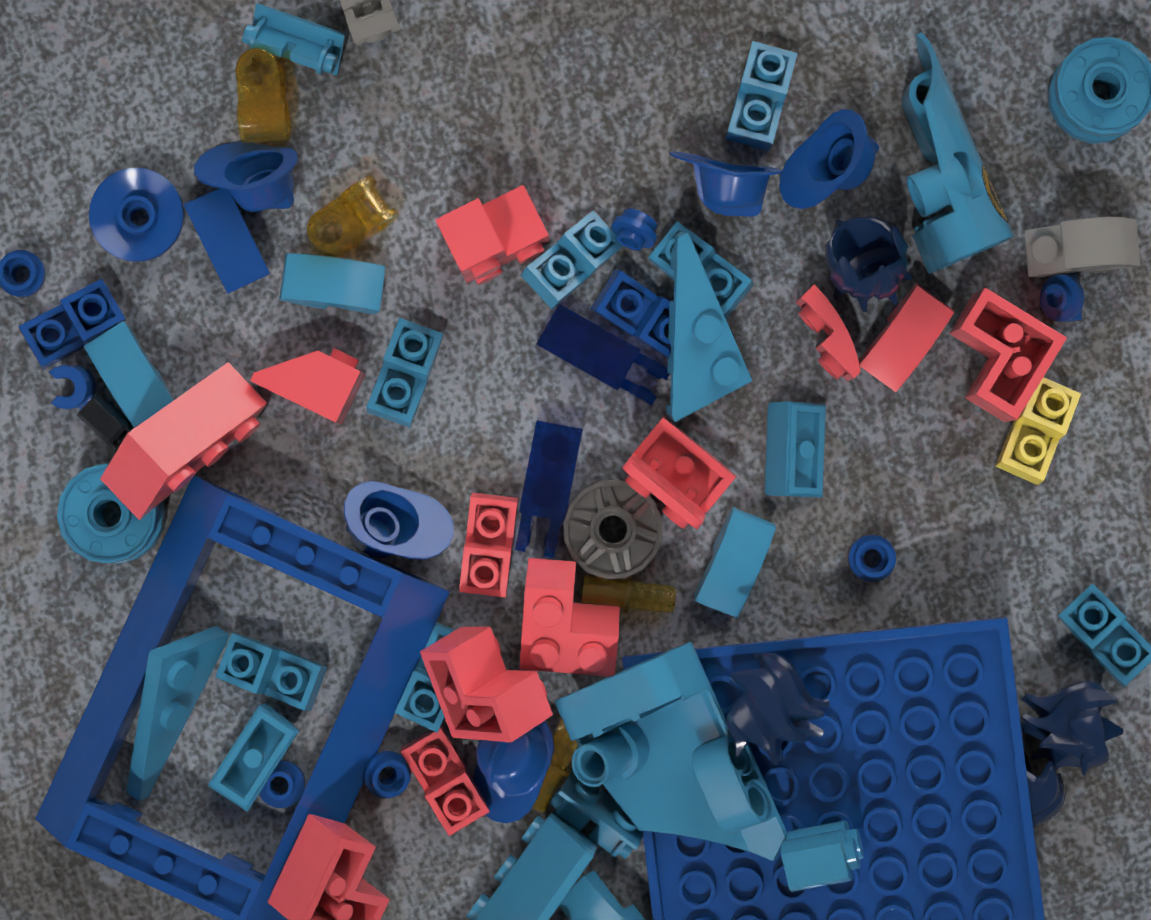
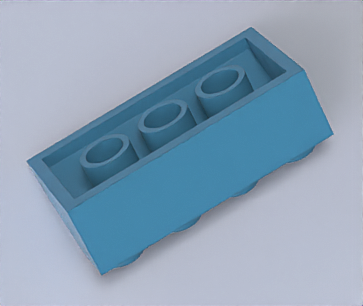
M553 810L546 820L537 815L521 838L528 843V846L518 859L511 854L508 856L493 877L501 883L491 898L482 893L466 917L470 920H549L594 857L598 844L560 816L553 813Z

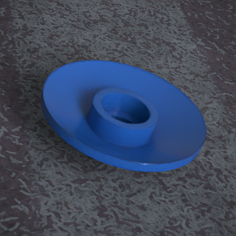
M126 168L108 176L97 187L89 207L90 227L100 246L111 255L131 262L152 260L168 251L177 241L184 222L183 203L177 189L163 175L146 168ZM138 210H146L148 213L146 223L140 226L135 225L133 221L134 214Z

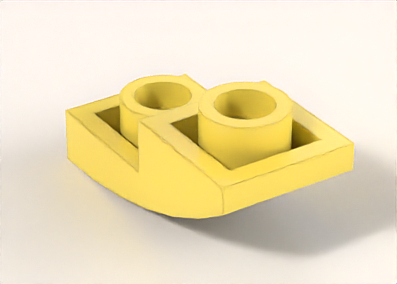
M1043 377L1018 420H1014L995 467L1036 485L1042 483L1046 477L1058 442L1068 431L1081 393Z

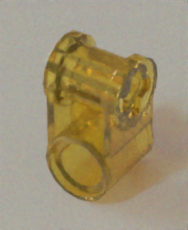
M253 48L247 50L240 55L236 62L235 70L238 93L237 121L240 139L242 143L290 140L291 119L286 98L283 67L271 53L264 49ZM262 63L271 73L263 75V83L259 84L251 76V73L257 72L259 64Z
M370 175L357 181L339 197L316 211L310 217L307 224V234L312 245L321 255L328 257L344 255L365 239L383 231L399 217L400 214L397 209L390 208L376 189L377 180L374 176ZM364 200H366L369 203V205L375 212L374 214L371 213V211L368 209V207L364 203ZM327 223H336L343 228L341 238L332 244L323 243L318 239L320 228Z

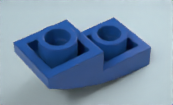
M216 188L183 203L227 294L270 274L233 197L226 189Z
M614 270L590 309L666 358L670 355L671 343L668 339L670 301L655 295L624 272Z
M103 279L61 299V305L18 326L42 370L84 348V345L122 321H126Z

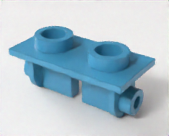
M257 3L255 5L253 25L246 26L242 42L248 44L251 51L261 50L278 57H284L292 62L313 68L320 75L327 72L337 76L346 34Z
M573 769L567 776L563 786L556 791L549 801V804L556 808L553 813L560 816L579 831L584 828L589 820L594 822L596 826L588 837L614 857L619 854L626 859L633 849L636 850L642 840L643 831L638 830L616 800L605 793L600 786L590 787L584 785L577 779Z

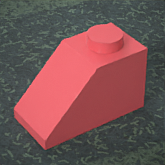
M333 348L330 356L317 350L254 372L250 381L342 425L366 374L355 369L359 362L358 359Z

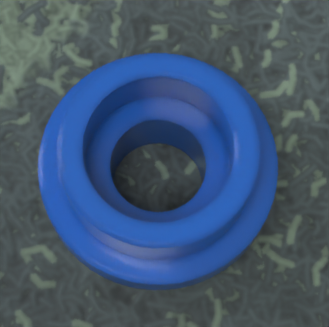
M625 209L622 215L617 216L611 225L613 232L617 235L616 240L622 246L634 251H640L642 248H651L657 240L655 233L657 223L649 215L639 210Z
M16 250L8 253L1 259L0 286L8 294L16 297H29L37 293L43 286L46 277L45 267L41 259L35 254L25 250ZM27 266L30 272L29 278L25 282L19 283L16 279V272L20 267Z
M865 535L852 544L848 554V562L852 572L858 578L869 582H876L885 579L893 571L896 563V553L887 539L878 535ZM869 549H874L879 554V562L874 567H868L863 561L864 553Z
M383 751L374 755L367 762L363 774L364 783L373 795L384 799L393 798L400 795L407 788L411 778V769L401 754L394 751ZM393 767V773L390 778L386 780L379 779L380 771L383 768Z
M281 760L259 795L265 803L272 807H290L301 798L304 792V774L293 762ZM281 776L288 781L289 788L287 792L279 793L275 791L272 785L275 777Z

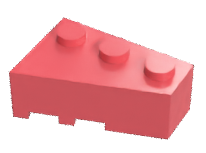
M228 362L128 432L100 480L138 520H141L172 492H176L186 485L204 465L209 467L218 461L229 449L228 445L235 439L241 443L251 436L261 424L256 418L267 402Z

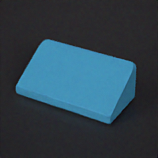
M791 401L770 402L768 404L765 468L766 495L823 498L826 404Z
M263 703L259 705L207 786L245 811H249L300 730L268 704Z

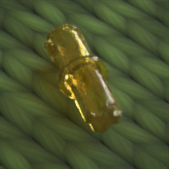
M589 575L584 577L582 604L618 606L623 608V613H628V609L669 614L674 611L676 588L673 586L632 581V576L627 577V581L591 577Z
M561 720L553 735L555 749L551 764L547 770L539 796L532 807L542 813L546 811L547 805L562 777L569 776L570 771L567 768L575 750L578 748L576 740L571 741L563 720Z

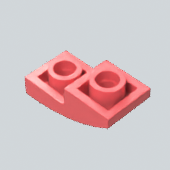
M916 283L887 317L888 324L858 359L860 367L894 392H897L935 343L954 314V310Z
M814 284L796 301L802 309L798 315L814 332L819 333L823 330L828 335L815 348L822 355L818 359L819 364L836 380L842 376L848 382L861 372L853 341L835 308Z
M472 492L459 592L506 598L518 498Z
M442 724L438 733L429 730L401 747L400 752L425 791L426 800L448 836L490 812L480 790Z

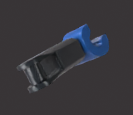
M62 365L50 370L48 373L55 379L69 378L75 386L71 396H57L51 404L61 409L79 408L80 411L77 416L116 453L121 445L119 441L127 432L133 430L134 427L100 393L94 396L96 382L92 373L86 368L76 365Z

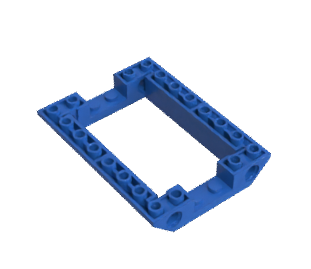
M194 475L35 820L64 847L223 920H288L267 902L308 814L342 823L346 822L364 783L363 774L365 766L379 750L394 717L395 710L420 660V651L425 649L450 591L381 559L350 549L280 517V513ZM216 542L382 617V621L266 875L252 869L254 864L230 853L219 859L139 822L143 813L119 802L112 805L96 798L103 789L140 708L149 651L170 643Z

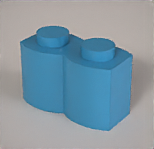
M844 820L788 831L786 840L781 843V857L789 890L794 892L852 881L853 870L860 868V858H864L858 829L850 830L848 822Z

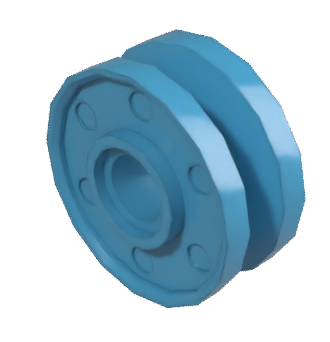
M1114 37L1092 38L1075 47L1053 72L1047 90L1049 110L1057 125L1072 138L1090 144L1112 142L1130 132L1151 110V64L1147 56L1131 42ZM1093 82H1100L1108 87L1110 100H1103L1095 95L1092 88Z
M109 464L85 468L68 482L59 498L57 520L61 536L75 553L89 561L121 564L139 559L155 546L164 531L166 518L164 500L141 520H138L100 480ZM115 501L120 506L121 518L116 525L110 527L104 521L103 513L106 506Z

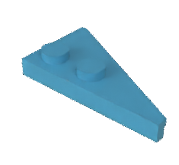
M683 231L674 235L675 244L671 251V270H674V300L669 303L668 339L671 343V353L668 356L667 373L671 374L670 405H666V415L673 422L752 382V378L688 232Z
M217 626L149 651L126 793L138 801L149 797L228 641L229 633Z

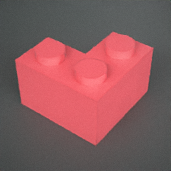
M524 185L483 205L479 198L435 219L466 283L476 280L478 285L489 282L503 273L501 266L515 259H518L520 264L529 262L545 252L543 245L550 242L549 234Z
M987 288L974 293L949 332L953 337L988 357L987 362L966 394L965 399L1003 422L1018 420L1067 337Z
M538 558L528 559L519 669L606 677L615 675L620 607L573 603L576 562Z
M460 627L420 651L452 738L513 742L553 715L547 700L546 688L540 680L537 671L506 670L500 654V644L493 635L491 627Z
M308 814L267 903L288 920H381L390 899L362 878L376 846L345 823Z

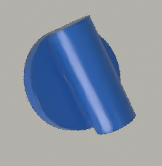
M1077 273L1060 274L1049 278L1044 283L1040 292V305L1044 314L1051 320L1064 323L1083 320L1084 291L1078 281Z

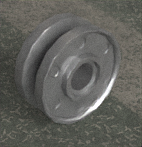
M619 479L600 480L583 488L569 503L563 520L564 541L572 559L587 573L604 579L627 578L643 570L656 556L663 537L662 517L654 500L650 496L647 498L643 497L625 481ZM612 515L621 517L626 527L624 536L615 542L606 541L599 534L601 521Z

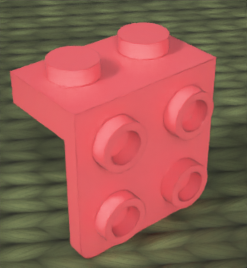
M663 416L622 467L628 474L624 479L625 482L643 497L647 498L652 493L665 504L662 512L683 529L690 524L698 530L704 522L706 513L737 476L665 416Z

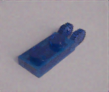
M561 304L557 306L536 343V346L613 390L618 391L620 389L650 406L653 405L657 397L648 388L625 379L630 368L635 364L646 370L649 375L666 381L670 375L667 373L665 366L639 353L641 351L639 348Z
M536 420L518 512L522 513L515 546L516 551L526 552L532 534L530 530L532 516L551 519L549 531L545 535L543 549L545 551L544 556L554 558L561 521L564 522L567 513L583 429Z

